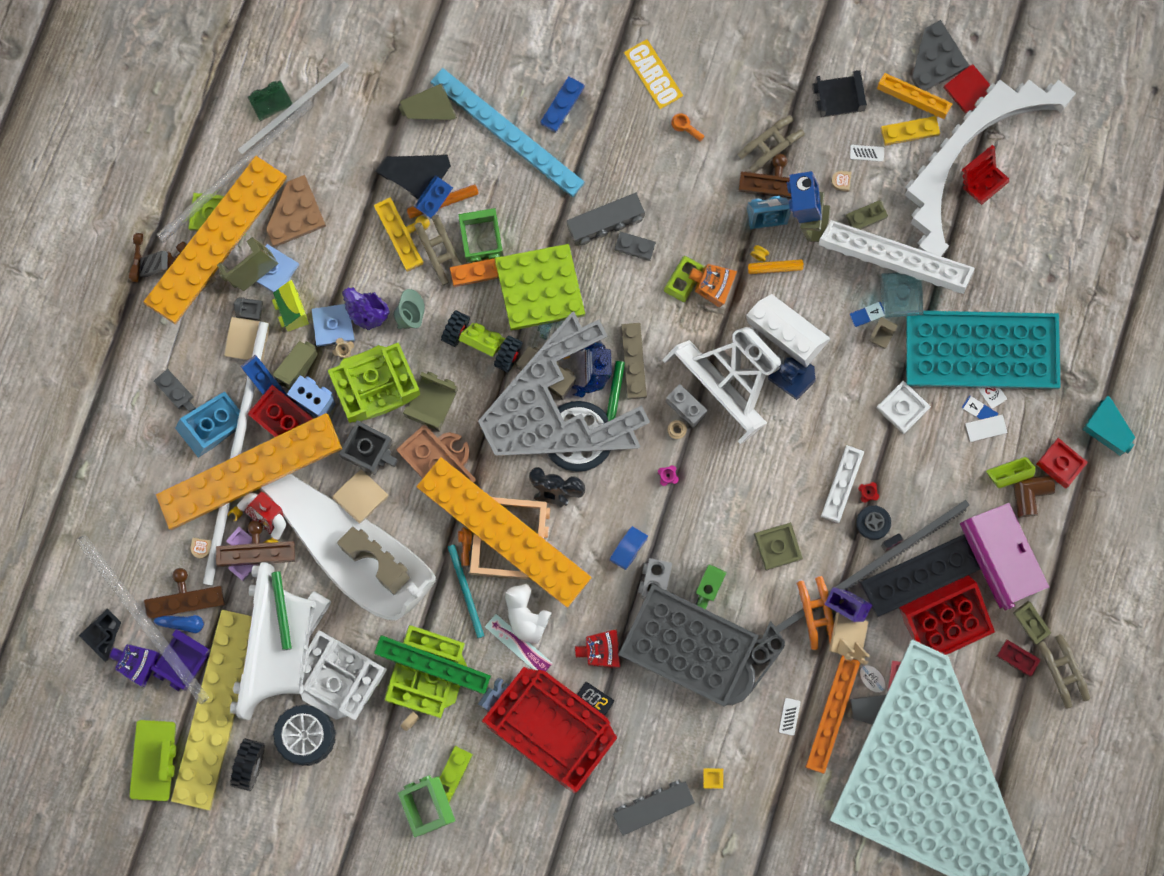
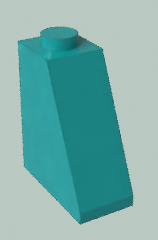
M1106 396L1082 430L1119 456L1125 452L1128 454L1135 445L1132 443L1135 436L1111 397Z

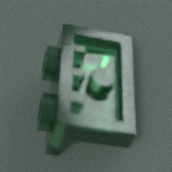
M281 80L273 81L266 88L255 90L248 96L259 121L293 104Z

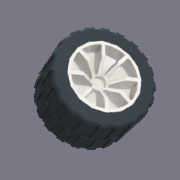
M293 706L279 716L274 726V745L284 759L297 765L310 766L320 763L332 752L336 741V730L334 729L333 721L330 720L326 713L314 706Z

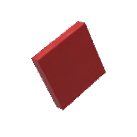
M971 64L945 84L943 88L963 112L967 114L969 110L973 111L976 108L975 104L981 96L983 98L986 97L988 94L986 91L990 84L978 69Z
M1057 438L1036 465L1067 489L1088 462Z

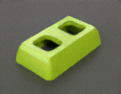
M687 256L682 257L664 288L665 293L681 302H686L697 283L688 278L689 274L682 271L685 263L688 262L694 265L701 272L704 268L702 264ZM677 278L687 283L683 291L673 287Z
M1023 457L988 469L986 472L996 487L1002 488L1033 477L1035 466L1027 457Z

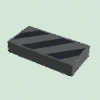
M159 251L140 258V276L148 277L166 271L168 252Z

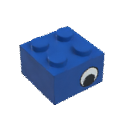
M813 171L789 175L790 181L787 182L788 193H791L792 200H789V208L793 213V217H796L799 223L822 220L819 184Z

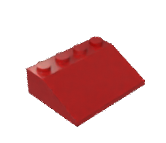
M969 575L899 607L912 640L945 655L995 633L978 584Z

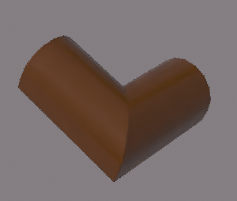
M1051 476L1031 477L1013 484L1018 518L1038 515L1035 497L1053 495L1055 493V482Z

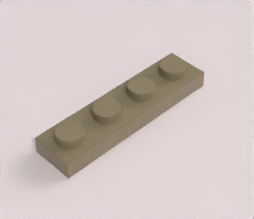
M621 324L628 400L647 398L641 324Z

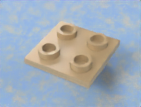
M836 613L829 651L843 655L846 660L851 661L855 658L859 660L860 664H868L865 657L870 656L863 649L868 621L853 622L840 613Z

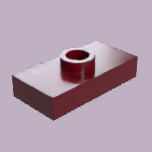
M1008 639L1005 640L996 657L1029 677L1032 676L1041 659Z

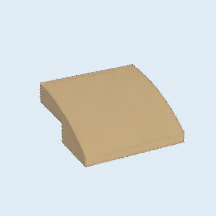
M232 317L227 336L225 356L249 360L252 357L258 325L261 321ZM269 325L262 352L261 362H263L264 360L265 344L268 340Z
M361 469L332 498L360 524L389 495Z

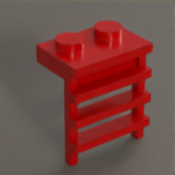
M993 145L962 169L964 173L962 178L965 179L963 181L965 185L963 187L964 190L981 205L1010 182L1009 177L996 167L995 146Z

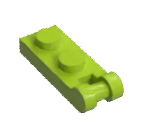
M457 746L454 747L440 776L442 786L444 784L450 787L449 791L445 792L449 803L473 754Z

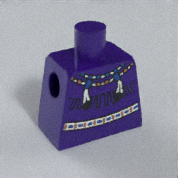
M835 587L832 588L824 604L853 622H864L872 607V604L857 595ZM842 598L844 602L840 604L839 601Z
M127 644L124 651L113 648L109 658L118 662L115 670L145 688L153 672L151 667L156 665L161 653Z

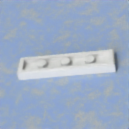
M846 445L821 514L822 518L839 524L864 451Z

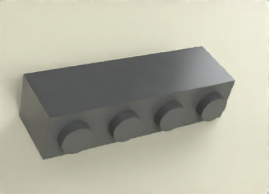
M635 192L568 219L567 227L575 246L578 244L585 245L593 238L605 237L610 231H620L625 228V225L640 223L645 218V211Z
M679 779L670 783V788L663 791L662 788L651 792L652 796L647 799L642 796L633 800L634 804L629 807L624 804L615 808L616 813L613 816L622 836L694 804L695 801L686 781L681 783Z

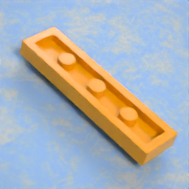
M884 73L876 88L942 119H945L952 106L951 102L887 73Z

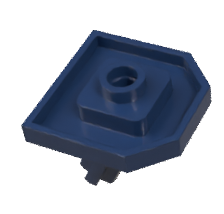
M793 357L786 358L784 364H780L779 370L768 376V380L795 400H798L816 382L815 367L812 364L804 367Z

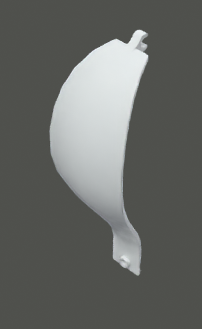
M292 474L259 488L260 491L264 492L282 508L285 519L335 585L360 607L375 616L395 621L402 618L421 601L435 583L436 577L432 570L398 540L366 519L359 524L335 500L312 488ZM352 526L358 531L362 529L369 536L368 539L371 542L375 540L382 547L380 550L384 553L388 551L395 558L394 562L397 564L401 562L408 569L406 573L410 579L395 595L381 585L376 578L379 566L377 560L363 558L354 561L337 544Z

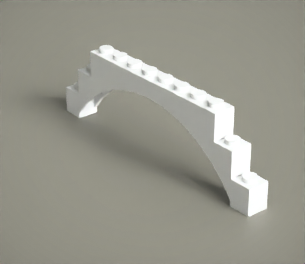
M1001 80L996 85L992 83L986 91L988 93L986 97L983 98L981 96L976 102L975 110L973 112L969 110L964 116L965 122L962 125L958 124L952 131L954 135L950 139L946 138L940 145L942 149L939 153L935 151L929 158L930 163L928 166L923 165L917 173L919 175L915 181L911 179L905 187L907 189L905 196L919 206L911 215L914 217L911 224L925 234L917 243L920 245L918 249L941 257L949 247L945 243L942 231L941 200L948 172L962 149L983 130L1013 115L1039 110H1057L1061 113L1076 93L1060 80H1057L1054 85L1050 83L1045 91L1030 80L1025 85L1021 83L1016 91Z

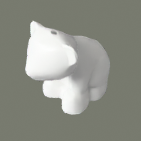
M527 583L513 586L505 592L511 629L520 640L538 644L552 613L545 610L541 611L538 615L531 613L527 608L532 589Z

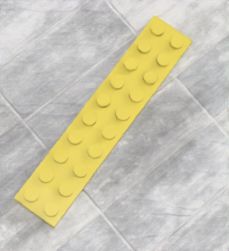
M221 610L171 799L172 802L211 811L236 715L230 712L231 703L238 702L239 694H234L233 687L235 682H241L244 672L252 616Z

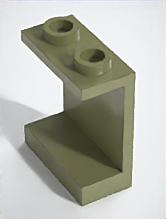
M819 192L822 220L801 223L800 226L808 242H819L829 225L831 206L824 205V192Z
M253 237L246 241L253 253L230 270L221 263L217 264L221 271L219 273L221 278L225 282L229 281L234 288L238 287L242 291L248 289L279 264L272 252Z
M421 372V380L418 385L421 395L412 400L409 407L406 406L403 414L408 419L440 431L458 389L451 380L445 379L443 381L438 379V376L432 372H427V374Z

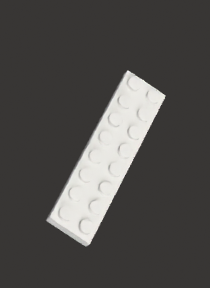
M833 220L830 221L819 241V245L826 249L835 250L844 255L861 259L864 262H870L882 268H888L900 274H906L918 280H924L964 294L975 269Z

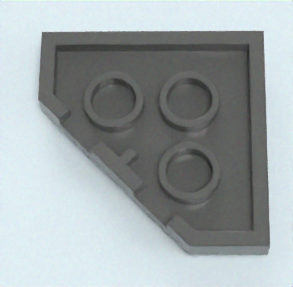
M941 20L924 29L911 78L915 86L924 91L937 86L970 66Z

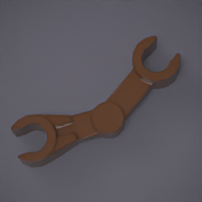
M143 233L133 235L135 254L134 265H132L129 272L131 282L139 281V262L141 258V245L144 238Z

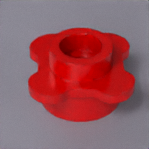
M871 482L870 484L859 485L858 490L861 492L860 500L863 503H866L868 500L876 501L879 499L876 488L877 484Z

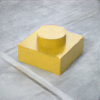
M703 768V789H723V768Z

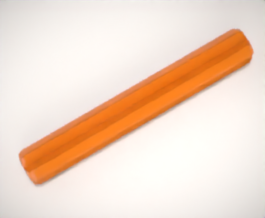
M474 184L449 193L440 208L478 195L477 186ZM414 206L407 208L408 216L411 219L424 214Z

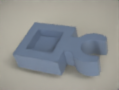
M497 678L494 682V688L487 689L478 705L489 712L509 684L504 683L501 687L504 680Z

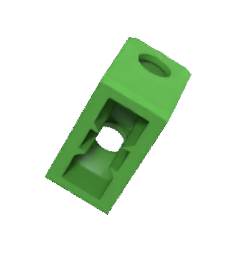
M708 565L696 591L699 597L695 605L706 609L709 601H714L727 573L726 571L713 565ZM706 585L713 587L711 593L705 592Z

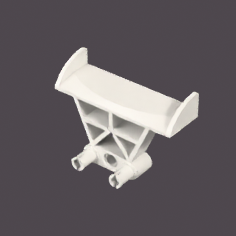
M744 327L736 330L732 336L733 343L704 354L688 340L676 345L662 360L666 363L677 356L747 432L738 440L739 444L745 442L767 423L755 411L754 407L766 375L779 370L780 364H784V358L780 359L781 355H776L758 336V330L754 331L755 327ZM754 346L759 349V355L754 353ZM732 348V359L724 350ZM741 353L757 368L740 369ZM714 354L731 373L725 378L706 358L707 356ZM758 374L755 383L747 375ZM734 377L750 393L748 402L729 383Z

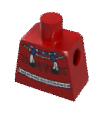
M617 629L587 636L586 646H575L576 658L587 657L588 666L620 668Z

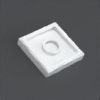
M902 381L876 409L899 431L905 434L931 406L907 383Z

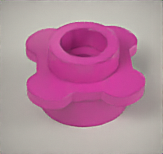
M671 465L658 469L662 486L678 483L679 478L676 476L675 466Z

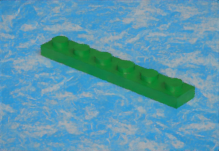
M380 635L373 653L374 655L483 695L491 678V675Z

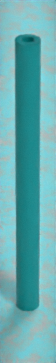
M450 545L448 550L477 639L482 638L485 635L455 545Z

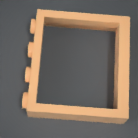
M492 497L503 506L540 509L538 535L543 539L548 538L549 527H546L545 524L546 519H550V508L547 507V502ZM474 534L470 566L471 575L531 580L521 571L479 568L482 540Z

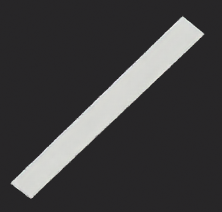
M344 61L241 146L238 151L241 154L247 151L350 65Z

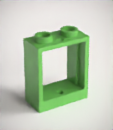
M496 208L458 214L466 262L474 263L484 259H494L503 256ZM493 221L497 249L470 254L465 226Z
M430 775L419 779V784L415 785V782L403 786L405 790L398 792L414 838L456 821L439 776L431 778ZM428 787L439 819L423 825L412 793Z

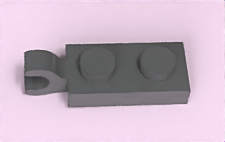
M168 368L154 380L155 384L179 410L183 406L189 412L196 409L190 402L193 398L191 393Z

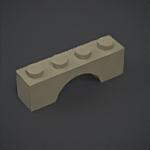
M352 526L337 544L354 561L363 558L377 560L379 566L376 578L381 585L395 595L410 579L406 573L408 569L401 562L398 564L394 562L395 558L388 551L384 553L380 550L382 547L375 540L371 542L368 539L369 536L362 529L358 531Z

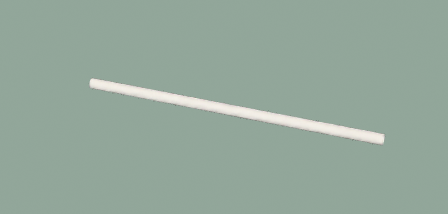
M259 322L252 357L256 355L260 360L269 325L265 322ZM248 376L230 459L241 454L249 417L248 413L255 390V385ZM230 503L219 507L203 580V584L206 585L213 584L217 566L216 546H221Z

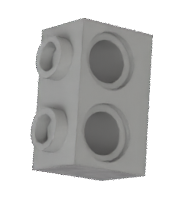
M680 384L666 397V403L692 428L707 414V409Z
M649 558L648 563H644L642 574H646L644 582L640 581L638 593H642V599L646 598L648 594L647 588L652 584L667 591L672 563ZM654 566H658L662 569V573L658 576L653 575L651 569Z

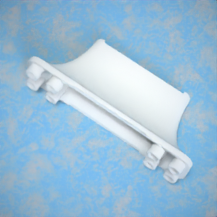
M261 562L260 566L254 565L252 568V577H257L256 585L251 584L249 587V596L254 597V608L245 666L241 682H235L233 687L234 694H239L238 702H232L230 706V712L243 720H250L258 703L268 697L280 694L303 693L304 687H302L313 611L316 609V602L314 600L295 596L283 589L292 649L282 651L271 573L275 572L272 565Z

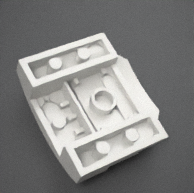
M318 630L307 651L302 687H304V691L301 694L302 700L322 710L335 720L347 716L356 720L387 669Z

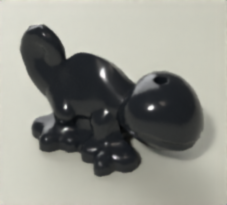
M540 467L533 468L529 473V479L533 487L539 490V493L534 496V499L537 501L551 502L561 508L568 505V500L563 495L581 498L585 494V484L578 477L571 476L565 481L556 474L545 475Z

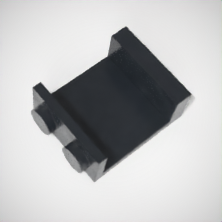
M861 70L853 71L852 76L828 80H821L820 76H816L815 83H812L813 94H817V101H815L816 111H820L821 118L865 111L867 103Z

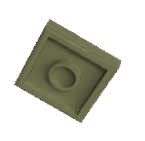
M791 522L754 533L765 571L803 559Z

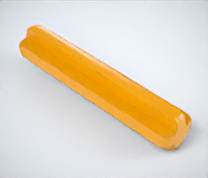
M801 259L749 263L748 273L802 271L804 263Z

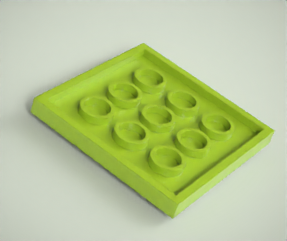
M569 244L495 258L511 331L564 321L572 312L575 313L577 318L585 316Z

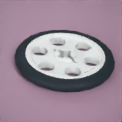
M571 401L557 407L563 420L569 414L575 417L582 413L584 418L592 416L594 423L588 426L590 430L608 422L607 414L600 407L590 402ZM611 450L592 451V456L589 458H584L581 452H573L570 457H565L562 453H547V455L557 466L565 470L582 472L594 469L602 464L609 456Z

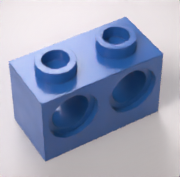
M434 176L414 207L432 219V216L436 214L453 187L439 177Z

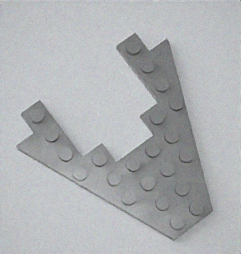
M572 312L478 420L495 456L624 450L641 447L633 431L650 423L642 405L590 430L582 413L564 422L548 390V387L564 380L556 363L557 361L608 337L600 320L581 327L575 313Z

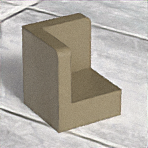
M881 317L869 341L886 349L898 325Z

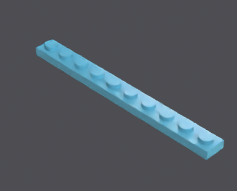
M444 68L431 80L433 86L442 83L449 99L572 198L585 184L581 178Z

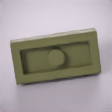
M878 200L846 214V218L851 227L861 230L887 219L888 214L881 200Z
M1027 601L1013 612L1033 644L1037 645L1051 634V631L1030 601Z

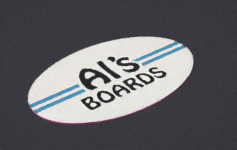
M866 665L861 668L860 676L866 687L874 692H882L885 689V680L881 673L872 666Z

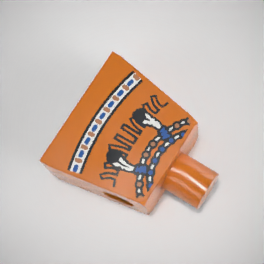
M707 264L702 272L692 268L688 278L698 282L695 288L696 293L714 305L721 307L725 304L737 271Z

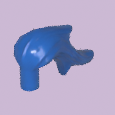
M197 615L187 617L162 616L153 620L159 626L191 633L200 632L204 626L203 619Z

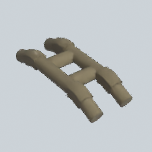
M790 115L776 122L763 134L748 143L737 154L743 159L757 147L763 152L764 155L749 168L752 173L762 168L775 155L805 135L802 129L792 133L786 139L779 133L782 128L793 122V118ZM771 136L779 143L772 150L764 143Z
M434 215L432 220L439 236L429 240L422 223L415 224V229L442 286H444L449 281L441 263L451 259L453 266L462 264L439 215ZM443 242L447 253L437 257L433 247Z
M1059 634L1055 639L1064 657L1054 660L1044 641L1038 643L1037 646L1050 669L1065 708L1069 709L1073 705L1066 687L1067 685L1076 682L1083 701H1089L1091 698L1087 684L1081 675L1070 646L1065 641L1063 635ZM1068 664L1072 675L1062 679L1058 667Z

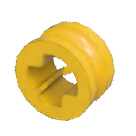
M755 245L754 251H751L750 255L758 261L765 262V257L769 255V251L759 245Z

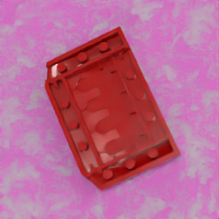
M528 667L521 669L482 720V723L494 734L575 794L617 740V736L607 717L546 671L528 669Z

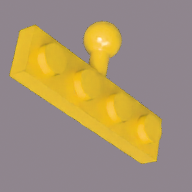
M391 197L375 204L374 208L406 271L408 272L423 265V260L409 233L416 231L415 224L422 223L424 230L428 229L430 225L429 219L426 216H419L416 218L415 223L405 227Z

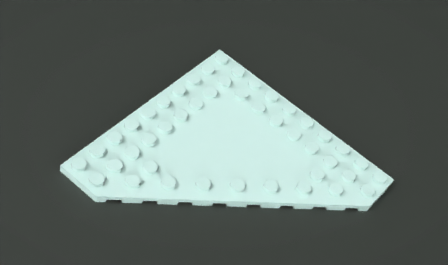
M911 639L830 821L948 876H1027L1030 870L1005 807L949 656Z

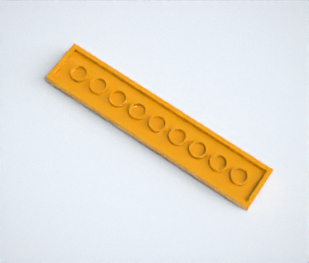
M255 156L143 301L144 304L176 325L218 270L217 264L224 262L286 181L287 176L258 156Z
M325 413L156 494L168 528L173 530L341 450L342 447L330 417Z
M442 457L416 486L567 609L592 579L589 574Z

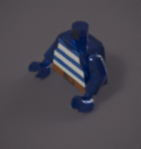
M602 341L584 348L585 387L573 385L572 389L577 390L575 394H572L573 396L583 398L586 393L600 391L612 375L611 349H606Z

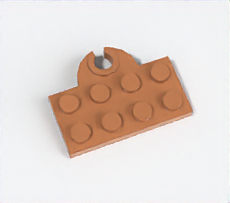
M424 424L396 449L422 479L442 457L473 483L476 482V479L464 467L470 455L468 443H464L463 448L459 451H455L452 448L454 442L462 439V436L449 432L437 438Z

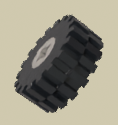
M247 738L242 740L230 776L231 787L252 791L262 766L261 763L265 752L264 743Z

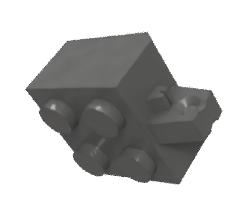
M358 420L339 453L342 459L373 475H376L379 467H384L385 463L395 468L398 459L390 455L391 451L389 449L393 443L392 438Z

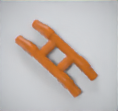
M822 576L815 578L821 599L810 601L804 581L797 582L812 650L819 648L816 628L827 625L829 643H831L834 627L831 608L824 605L829 594ZM823 606L825 618L814 620L812 609Z

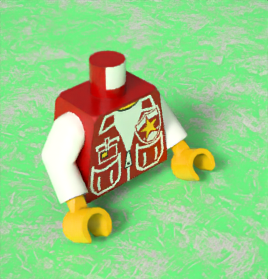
M260 492L258 495L256 493L245 495L237 506L228 512V516L231 513L236 516L233 521L238 520L244 511L253 520L261 522L263 529L271 535V538L263 543L278 542L286 527L282 508L264 492Z

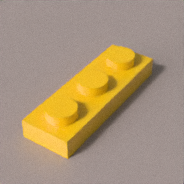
M936 116L881 126L885 146L940 135Z

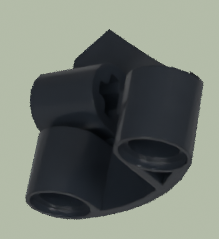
M448 154L385 156L375 172L385 179L395 182L410 192L416 199H419L433 177L437 176L443 179L451 164Z

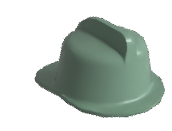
M413 289L403 291L399 305L394 310L393 315L398 329H417L422 324L425 310L424 301L421 295Z

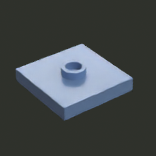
M267 244L265 247L272 252L279 264L256 282L275 292L290 280L299 263Z
M345 304L312 309L317 347L336 344L338 338H342L347 342L355 341L352 319L349 318Z

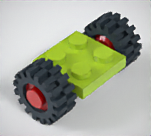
M455 310L451 314L450 319H448L447 325H445L441 341L453 347H456L459 341L492 357L498 353L494 366L508 373L517 360L523 342L509 335L505 339L498 332H491L478 323H472L467 328L470 316Z

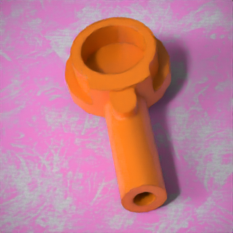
M678 113L673 116L671 125L674 130L678 132L686 131L700 142L704 139L705 136L690 125L687 115Z
M462 527L461 531H458V542L462 543V566H468L472 533L466 527Z

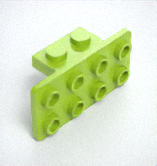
M137 721L130 785L131 799L169 800L171 777L174 776L175 770L173 757L176 756V745H174L176 724L174 722Z

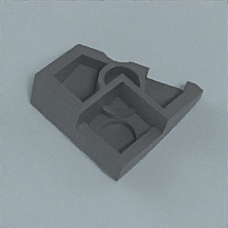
M886 694L850 699L853 719L873 725Z

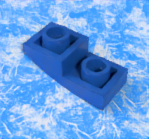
M632 526L613 552L610 561L626 570L636 558L637 552L647 541L648 535Z

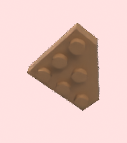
M305 175L287 182L266 228L273 247L326 227Z

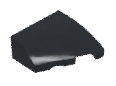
M106 608L79 634V637L106 662L109 659L121 621Z

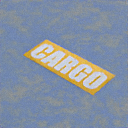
M648 39L624 52L659 109L684 96Z

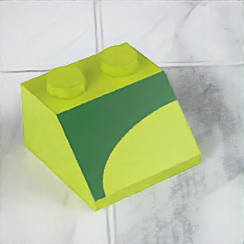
M292 280L273 292L275 299H272L275 310L279 309L281 316L278 319L281 327H285L289 332L309 324L298 291Z

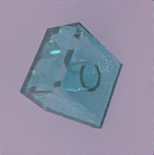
M898 272L881 274L880 292L885 318L923 315L921 280Z

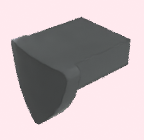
M238 297L234 303L236 318L260 321L263 301Z

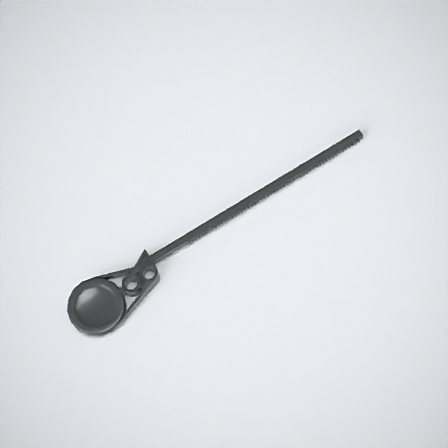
M964 500L835 588L849 590L848 587L852 588L851 585L855 586L854 583L858 584L857 581L861 582L860 579L864 580L863 577L866 579V575L869 577V573L872 575V571L875 573V569L878 571V567L881 569V565L884 567V564L887 565V562L890 563V560L893 561V558L896 559V556L899 557V554L902 555V552L908 551V548L910 549L911 546L913 547L914 544L919 543V540L922 541V538L925 539V536L928 537V534L931 535V532L934 533V530L937 531V528L940 529V526L943 527V524L946 525V522L949 523V520L952 521V518L955 519L964 511L966 512L969 503L967 500ZM818 607L812 609V611L816 612L815 609L819 610ZM804 608L776 627L772 621L769 622L762 638L756 641L755 644H758V646L752 650L750 658L747 660L726 705L740 703L752 693L785 647V641L780 632L804 617ZM771 641H779L781 644L780 649H773L770 645ZM762 651L765 655L764 660H757L754 653ZM769 661V665L755 682V670L752 664L763 665Z

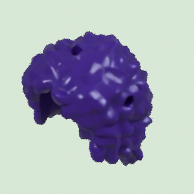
M348 287L342 291L345 309L354 324L363 329L370 330L381 326L388 319L390 314L389 307L375 292L372 294L370 292L361 294L354 287Z

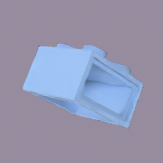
M300 375L287 393L291 401L315 418L325 413L329 415L336 405L333 399L334 396L331 395L332 392L323 386L320 389L316 382L308 376L304 378ZM308 393H311L312 398L307 399L306 395ZM315 398L321 399L318 405L313 402Z

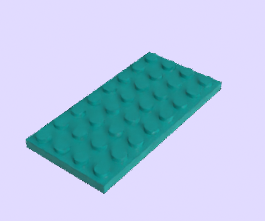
M907 310L906 383L908 386L1060 389L1059 313Z

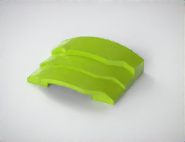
M399 342L388 347L377 345L360 354L344 358L339 366L328 370L349 423L386 414L421 395Z
M411 625L408 626L402 643L467 667L462 656L465 643ZM395 662L384 701L441 719L444 709L456 702L460 686Z

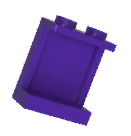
M175 629L172 634L174 636L156 665L151 667V670L155 672L153 675L163 681L166 678L171 682L170 686L174 689L187 691L209 657L211 650L178 629Z

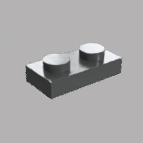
M620 231L614 251L651 261L656 242Z

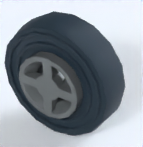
M877 505L864 508L858 514L856 520L859 533L864 538L870 540H879L885 537L891 528L889 513Z

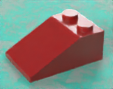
M273 385L248 413L250 417L274 437L313 419Z

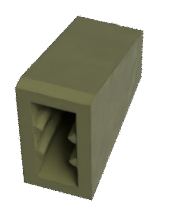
M442 83L400 101L399 109L403 117L406 116L407 119L454 120L457 118Z
M299 341L273 374L278 384L290 390L300 375L302 377L306 375L318 355L315 346L307 341L305 343Z

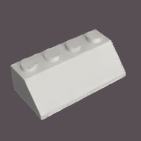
M772 294L758 301L746 315L749 325L755 327L756 330L804 367H807L831 340Z

